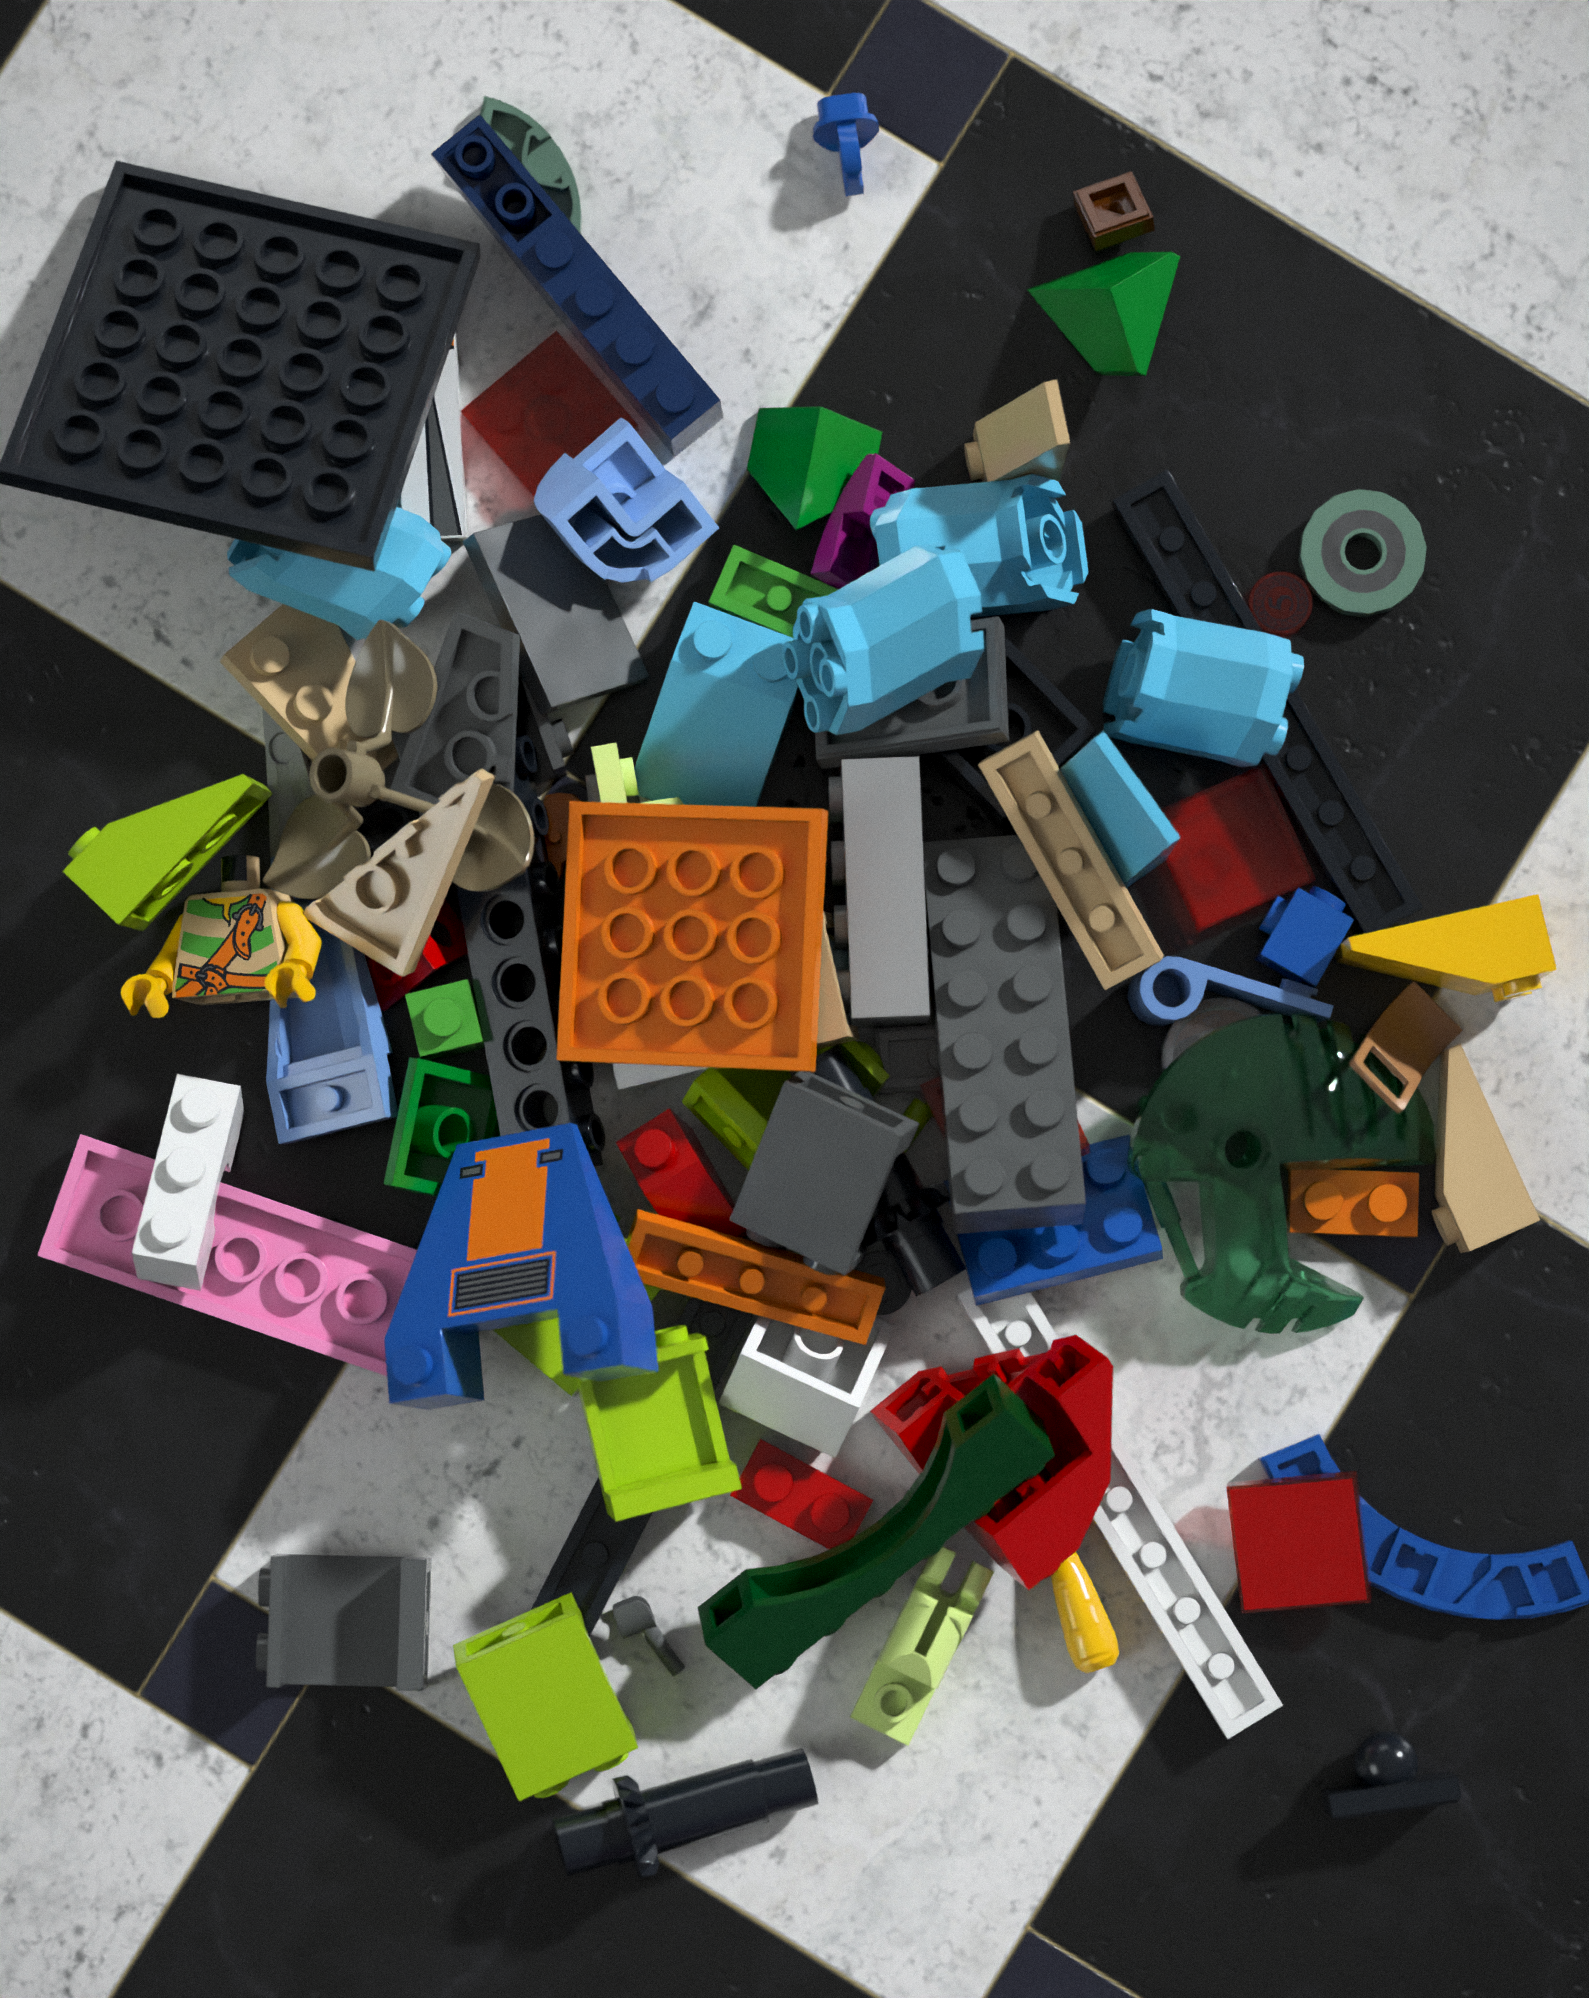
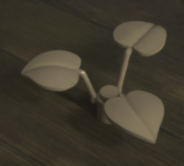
M379 619L366 638L353 667L345 698L347 721L352 731L358 736L371 739L363 742L351 740L347 743V751L338 748H328L315 757L309 775L310 784L315 795L307 797L292 812L283 829L275 859L263 879L267 886L276 891L301 899H322L345 880L343 877L357 865L363 864L370 859V846L365 837L357 831L363 823V817L353 806L363 807L376 799H381L424 814L435 806V804L384 787L385 776L379 763L374 758L366 755V753L389 745L392 740L393 731L409 734L419 729L431 713L437 695V677L429 658L416 644L388 621ZM492 783L452 880L453 883L461 888L477 892L497 889L525 873L526 867L531 862L534 848L532 822L524 804L509 789Z

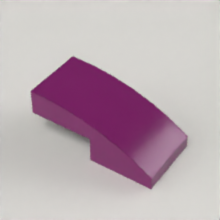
M877 453L867 454L848 481L831 513L816 552L811 574L824 583L840 589L876 569L879 557L877 541L870 527V517L875 509L885 507L890 495L914 489L915 480Z

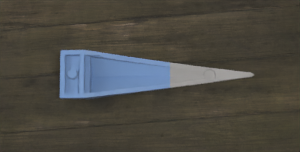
M262 708L268 789L274 793L268 799L271 866L289 817L303 800L315 795V792L310 784V765L307 755ZM293 897L296 904L300 905L304 911L307 906L316 901ZM311 922L322 939L321 951L313 977L310 980L316 992L314 999L309 1002H302L300 998H291L287 1000V1006L283 1009L280 1008L275 1000H270L266 1084L279 1144L295 1143L398 1116V1107L387 1055L392 1054L393 1051L365 954Z

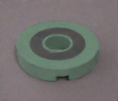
M1357 489L1335 495L1315 510L1301 535L1298 561L1305 584L1322 602L1328 604L1327 607L1342 615L1370 617L1392 610L1412 593L1424 572L1427 547L1420 523L1405 504L1384 492ZM1358 537L1371 540L1379 551L1378 564L1367 570H1360L1351 566L1345 556V545L1348 541Z

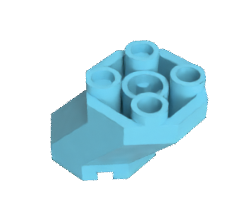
M1028 474L1011 480L909 489L890 495L885 507L875 509L870 517L871 531L877 541L880 566L919 545L939 542L946 545L944 550L955 548L963 552L981 594L982 613L971 614L970 618L1054 610L1073 605L1079 593L1071 592V589L1074 585L1084 583L1089 572L1082 522L1075 510L1063 512L1055 498L1066 495L1059 482L1039 475Z
M396 507L375 572L234 539L227 551L228 561L234 565L228 567L229 575L248 591L334 623L357 641L366 639L379 619L388 621L400 629L408 626L423 608L424 599L421 595L429 580L443 569L451 556L450 547L441 541L440 532L421 516Z
M939 542L914 546L828 596L804 600L803 604L798 608L797 619L793 626V641L784 643L782 653L785 671L791 680H797L803 696L805 719L811 731L815 733L829 731L835 735L860 731L946 682L971 678L984 650L983 631L971 633L970 615L982 613L981 594L962 551L955 548L944 550L946 545Z
M1154 609L1136 613L1130 626L1142 630L1135 643L1125 639L1122 640L1115 654L1104 695L1103 712L1115 715L1114 722L1104 723L1105 734L1130 743L1219 760L1238 767L1258 765L1264 753L1273 756L1277 755L1287 734L1288 722L1286 718L1282 717L1288 693H1293L1296 690L1304 669L1303 656L1291 653V641L1264 632L1178 617Z

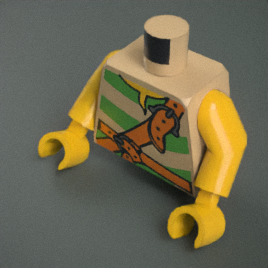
M249 855L225 856L221 858V892L188 896L185 901L184 911L176 921L161 951L145 974L133 976L124 983L121 989V997L130 1015L135 1016L138 1014L140 1007L145 1003L152 1018H161L168 1013L169 1005L164 995H168L171 992L174 999L201 1006L275 1000L280 1008L283 1009L287 1006V1000L291 998H300L302 1002H309L316 995L315 988L310 983V980L313 977L321 951L322 939L311 921L303 915L304 910L302 907L296 904L292 896L272 889H260L259 857Z

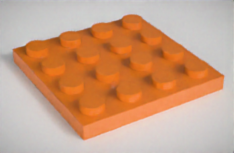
M569 801L556 1060L816 1072L828 811L812 808Z

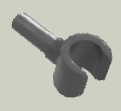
M632 1596L613 1605V1615L623 1639L643 1631L647 1643L672 1676L679 1674L685 1668L682 1661L661 1635L662 1632L658 1628L651 1607L645 1598Z

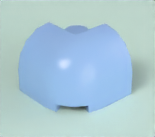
M622 417L574 459L564 453L547 471L537 486L534 497L537 510L573 555L604 580L610 579L625 583L647 579L652 582L671 571L719 529L718 525L686 484L664 468L632 425Z

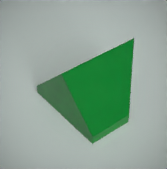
M1173 252L1127 253L1027 290L1094 371L1104 376H1146L1180 256Z
M821 406L759 408L747 471L750 472L797 530L833 511L845 486L867 454L879 453L882 432Z

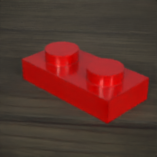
M761 1438L739 1477L742 1489L733 1491L730 1494L733 1498L827 1549L843 1544L855 1536L873 1502V1499Z

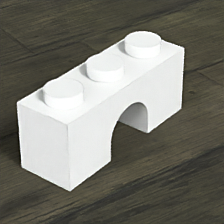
M177 1074L132 1250L137 1279L201 1291L215 1236L214 1215L218 1190L223 1172L231 1171L245 1114L241 1086Z

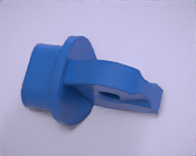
M850 93L824 97L817 102L819 121L813 127V140L829 151L839 152L845 196L864 194L860 148L865 147L879 132L878 120L873 114L868 112L867 100L864 94Z

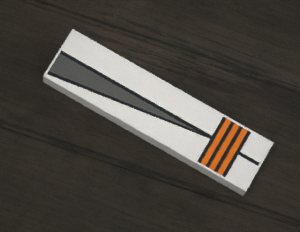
M457 329L401 492V509L424 518L440 532L442 542H461L468 538Z

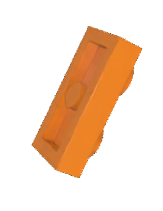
M1290 1168L1288 1170L1287 1233L1418 1237L1419 1173Z

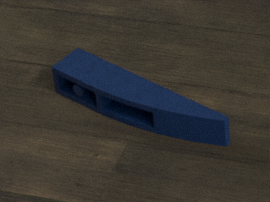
M480 114L431 153L432 158L505 252L674 457L723 419L721 400Z

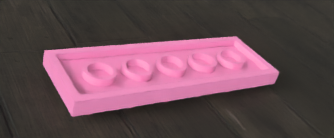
M80 1134L37 1256L387 1376L384 1338L415 1258L416 1249L220 1182L214 1215L215 1236L201 1291L137 1279L132 1250L155 1159Z

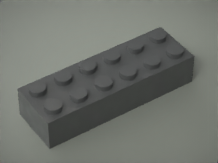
M1018 835L923 842L926 931L953 1234L1083 1224L1086 1200L1057 904Z

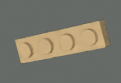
M1035 731L982 760L978 764L1104 990L1160 962L1164 954L1039 731Z

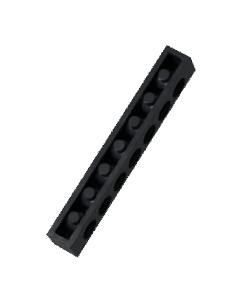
M518 675L514 794L524 804L532 822L534 831L532 859L526 867L525 873L497 889L477 892L461 888L456 885L500 1136L573 1123L577 1125L594 1167L603 1165L601 1151L605 1147V1132L599 1116L593 1110L590 1088L594 1082L592 1062L556 1060L563 925L560 924L556 898H558L560 893V881L555 866L548 859L544 836L548 833L549 820L543 802L537 798L533 773L537 770V753L532 740L526 735L522 710L526 706V692ZM516 905L520 906L524 914V925L518 935H515L510 927V914ZM528 967L532 970L536 981L534 992L529 998L524 995L521 988V978ZM539 1030L543 1033L547 1042V1051L541 1061L535 1057L532 1050L533 1038ZM550 1093L558 1104V1115L552 1125L547 1121L543 1112L544 1101Z

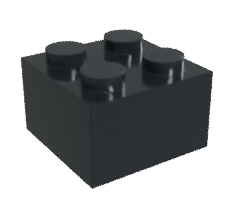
M1008 638L1005 639L1009 741L929 753L1000 827L1009 819L978 765L982 760L1038 730L1059 769H1061L1092 740L1096 732V728Z

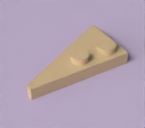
M480 769L464 782L455 784L439 798L440 801L419 819L411 821L375 850L373 857L367 862L357 865L343 877L345 880L322 899L313 901L307 906L303 915L306 919L401 977L415 972L495 776Z

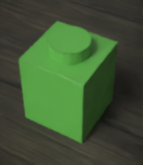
M468 979L405 994L419 1055L423 1060L434 1061L485 1048L473 985Z

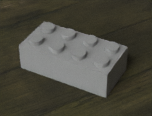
M919 757L842 759L840 777H829L828 795L830 824L842 823L843 841H831L832 887H845V905H834L833 912L835 950H847L848 969L836 970L845 1014L850 1013V1025L857 1026V1028L926 1026L930 1016Z

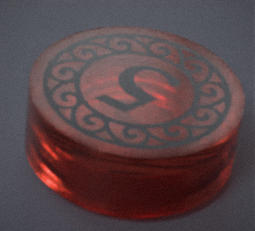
M1273 572L1257 581L1249 594L1247 606L1264 633L1283 638L1295 634L1304 626L1311 614L1312 596L1308 586L1298 576L1288 572Z

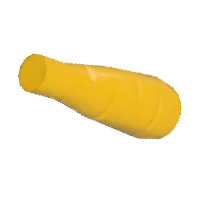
M1075 1552L1051 1575L1067 1651L1075 1667L1087 1674L1114 1665L1119 1655V1648L1114 1629L1090 1576Z

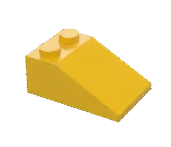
M1539 894L1348 937L1339 945L1334 954L1337 963L1470 995L1492 992L1495 1003L1532 994V991L1542 988L1541 978L1557 970Z

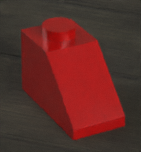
M670 1108L615 1142L641 1190L658 1215L739 1238L746 1236V1228L729 1220L735 1204L695 1132Z

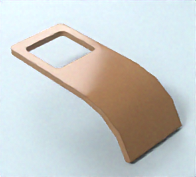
M1412 981L1388 1005L1371 1026L1352 1057L1350 1066L1399 1114L1407 1106L1432 1062L1463 1030L1415 981ZM1369 1051L1403 1083L1404 1088L1398 1098L1364 1065L1363 1061Z

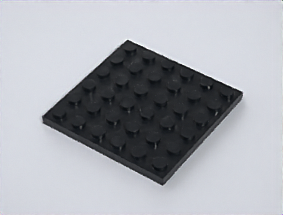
M116 160L0 462V484L375 572L480 261V243Z

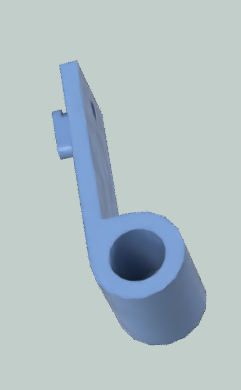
M1173 956L1163 957L1160 962L1135 974L1128 988V1001L1131 1010L1138 1019L1154 1026L1169 1025L1190 1015L1197 1009L1205 990L1312 1024L1329 1019L1334 1007L1333 1005L1311 999V995L1317 996L1318 989L1282 978L1280 987L1277 988L1189 959Z

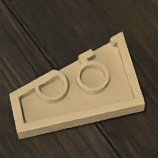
M282 604L221 658L220 663L312 762L325 749L338 748L347 751V743L349 741L363 742L371 739L356 735L347 721L345 698L355 660L338 625ZM393 739L389 745L366 753L367 756L374 758L379 763L383 772L399 757Z

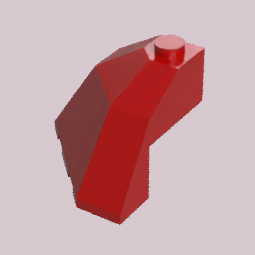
M1077 1335L1053 1340L1050 1350L1041 1354L1024 1357L1020 1349L1017 1348L978 1357L974 1360L973 1369L947 1375L942 1366L918 1371L870 1411L877 1423L919 1475L923 1471L937 1442L944 1412L992 1374H995L1043 1420L1055 1457L1049 1460L1034 1478L1021 1482L998 1500L984 1517L971 1521L964 1527L991 1558L1027 1590L1032 1589L1041 1580L1053 1575L1060 1565L1079 1549L1111 1481L1113 1365L1107 1356Z

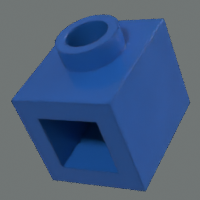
M1312 886L1309 893L1298 887L1288 901L1277 896L1259 926L1260 930L1269 935L1254 960L1291 981L1314 988L1317 986L1354 919L1342 913L1346 904L1333 894L1316 886Z

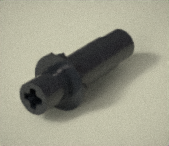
M840 1044L816 1056V1072L811 1073L876 1103L868 1087L864 1088ZM790 1071L789 1073L792 1077L799 1071ZM903 1151L894 1160L861 1245L867 1248L881 1241L887 1253H892L917 1297L966 1269V1266L941 1223L944 1221L936 1209L950 1201V1193L946 1185L933 1183L924 1187Z
M803 1748L754 1762L752 1759L641 1791L638 1783L628 1775L612 1778L615 1798L602 1801L600 1806L552 1819L567 1877L613 1863L622 1865L633 1862L639 1880L656 1875L659 1866L657 1855L660 1853L768 1823L770 1818L818 1805V1796L807 1756Z

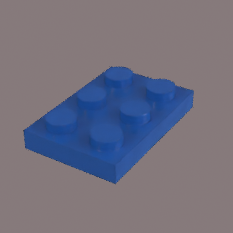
M1130 1135L1080 1147L1086 1200L1083 1224L957 1234L976 1306L1163 1259V1249ZM945 1180L943 1182L949 1191V1181ZM948 1201L949 1208H950V1212H951V1204H950V1201Z

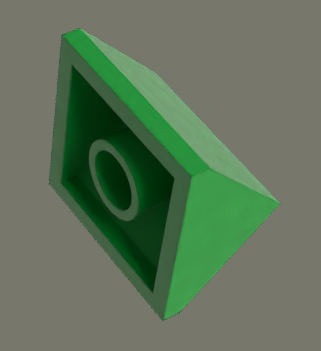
M409 1057L384 1185L393 1189L437 1197L457 1144L500 1136L490 1076Z

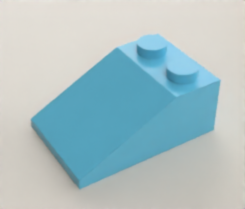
M693 602L671 659L634 767L639 795H635L636 797L641 796L650 801L679 797L684 805L757 807L801 693L797 680H791L788 677L783 664V645L787 641H793L792 637Z
M1103 731L1060 770L1125 887L1128 888L1166 861L1181 837Z

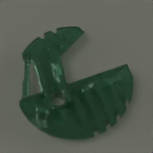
M1279 1013L1256 1015L1240 1019L1217 1028L1185 1049L1165 1069L1147 1096L1142 1095L1139 1099L1137 1106L1141 1109L1130 1138L1127 1157L1128 1169L1132 1175L1143 1181L1161 1228L1166 1230L1185 1279L1180 1284L1181 1297L1210 1317L1241 1329H1245L1254 1318H1260L1255 1330L1268 1334H1280L1287 1324L1295 1318L1298 1319L1291 1329L1295 1333L1331 1326L1355 1315L1364 1299L1359 1292L1289 1257L1280 1171L1435 1164L1434 1124L1427 1104L1418 1087L1405 1109L1399 1114L1396 1113L1350 1066V1061L1360 1046L1353 1042L1350 1027L1327 1019V1030L1318 1028L1316 1016L1292 1013L1293 1024H1283L1282 1014ZM1360 1034V1044L1366 1035ZM1369 1051L1363 1061L1364 1065L1398 1098L1404 1088L1403 1083L1396 1076L1394 1077L1388 1068ZM1237 1131H1243L1247 1138L1246 1152L1238 1161L1229 1163L1225 1157L1224 1150L1226 1141ZM1167 1182H1198L1205 1259L1200 1270L1197 1268L1179 1223L1182 1219Z

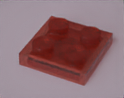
M557 330L460 411L466 422L533 499L537 486L547 471L564 453L574 459L621 417L629 422L636 432L639 430L635 420Z

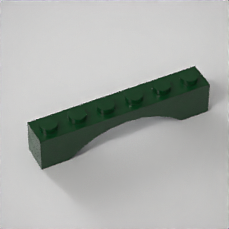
M992 1374L944 1412L937 1442L923 1471L905 1496L879 1521L849 1541L813 1557L778 1566L745 1569L698 1606L705 1646L755 1690L774 1675L787 1671L794 1664L797 1657L823 1637L837 1632L847 1618L873 1598H878L888 1592L895 1581L921 1560L931 1558L938 1553L948 1539L971 1521L984 1517L998 1500L1021 1482L1034 1478L1043 1469L1045 1464L1055 1457L1043 1420L995 1374Z

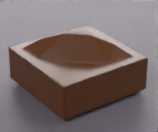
M1132 171L1073 191L1075 208L1095 251L1155 231L1153 215Z

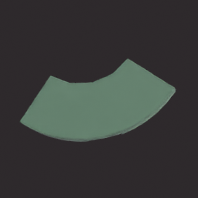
M484 96L480 115L581 234V200L574 174L563 152L551 138V135L532 117L501 100Z

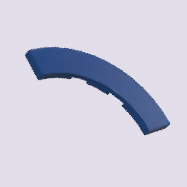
M1320 1434L1313 1435L1258 1458L1272 1486L1345 1479L1331 1458ZM1354 1489L1364 1580L1367 1584L1397 1599L1445 1614L1465 1618L1496 1620L1536 1618L1566 1612L1589 1604V1579L1571 1540L1547 1548L1522 1553L1483 1554L1455 1550L1426 1541L1398 1527L1373 1509Z

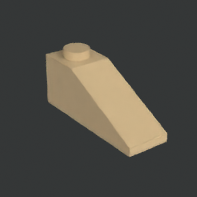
M1057 380L1038 385L975 422L973 431L974 442L964 443L965 457L971 481L982 479V482L1011 480L1028 474L1060 481L1070 446V439Z
M1460 1043L1440 1053L1434 1192L1440 1207L1432 1210V1215L1446 1245L1449 1246L1456 1243L1460 1253H1465L1540 1221V1218Z

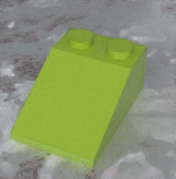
M242 774L111 822L101 831L93 827L72 846L68 855L73 861L63 872L118 925L144 931L274 793L264 784Z

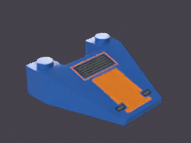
M567 1123L457 1144L384 1338L389 1404L430 1410L485 1401L479 1332L557 1318L559 1319L563 1375L595 1381H606L658 1372L653 1307L577 1125Z

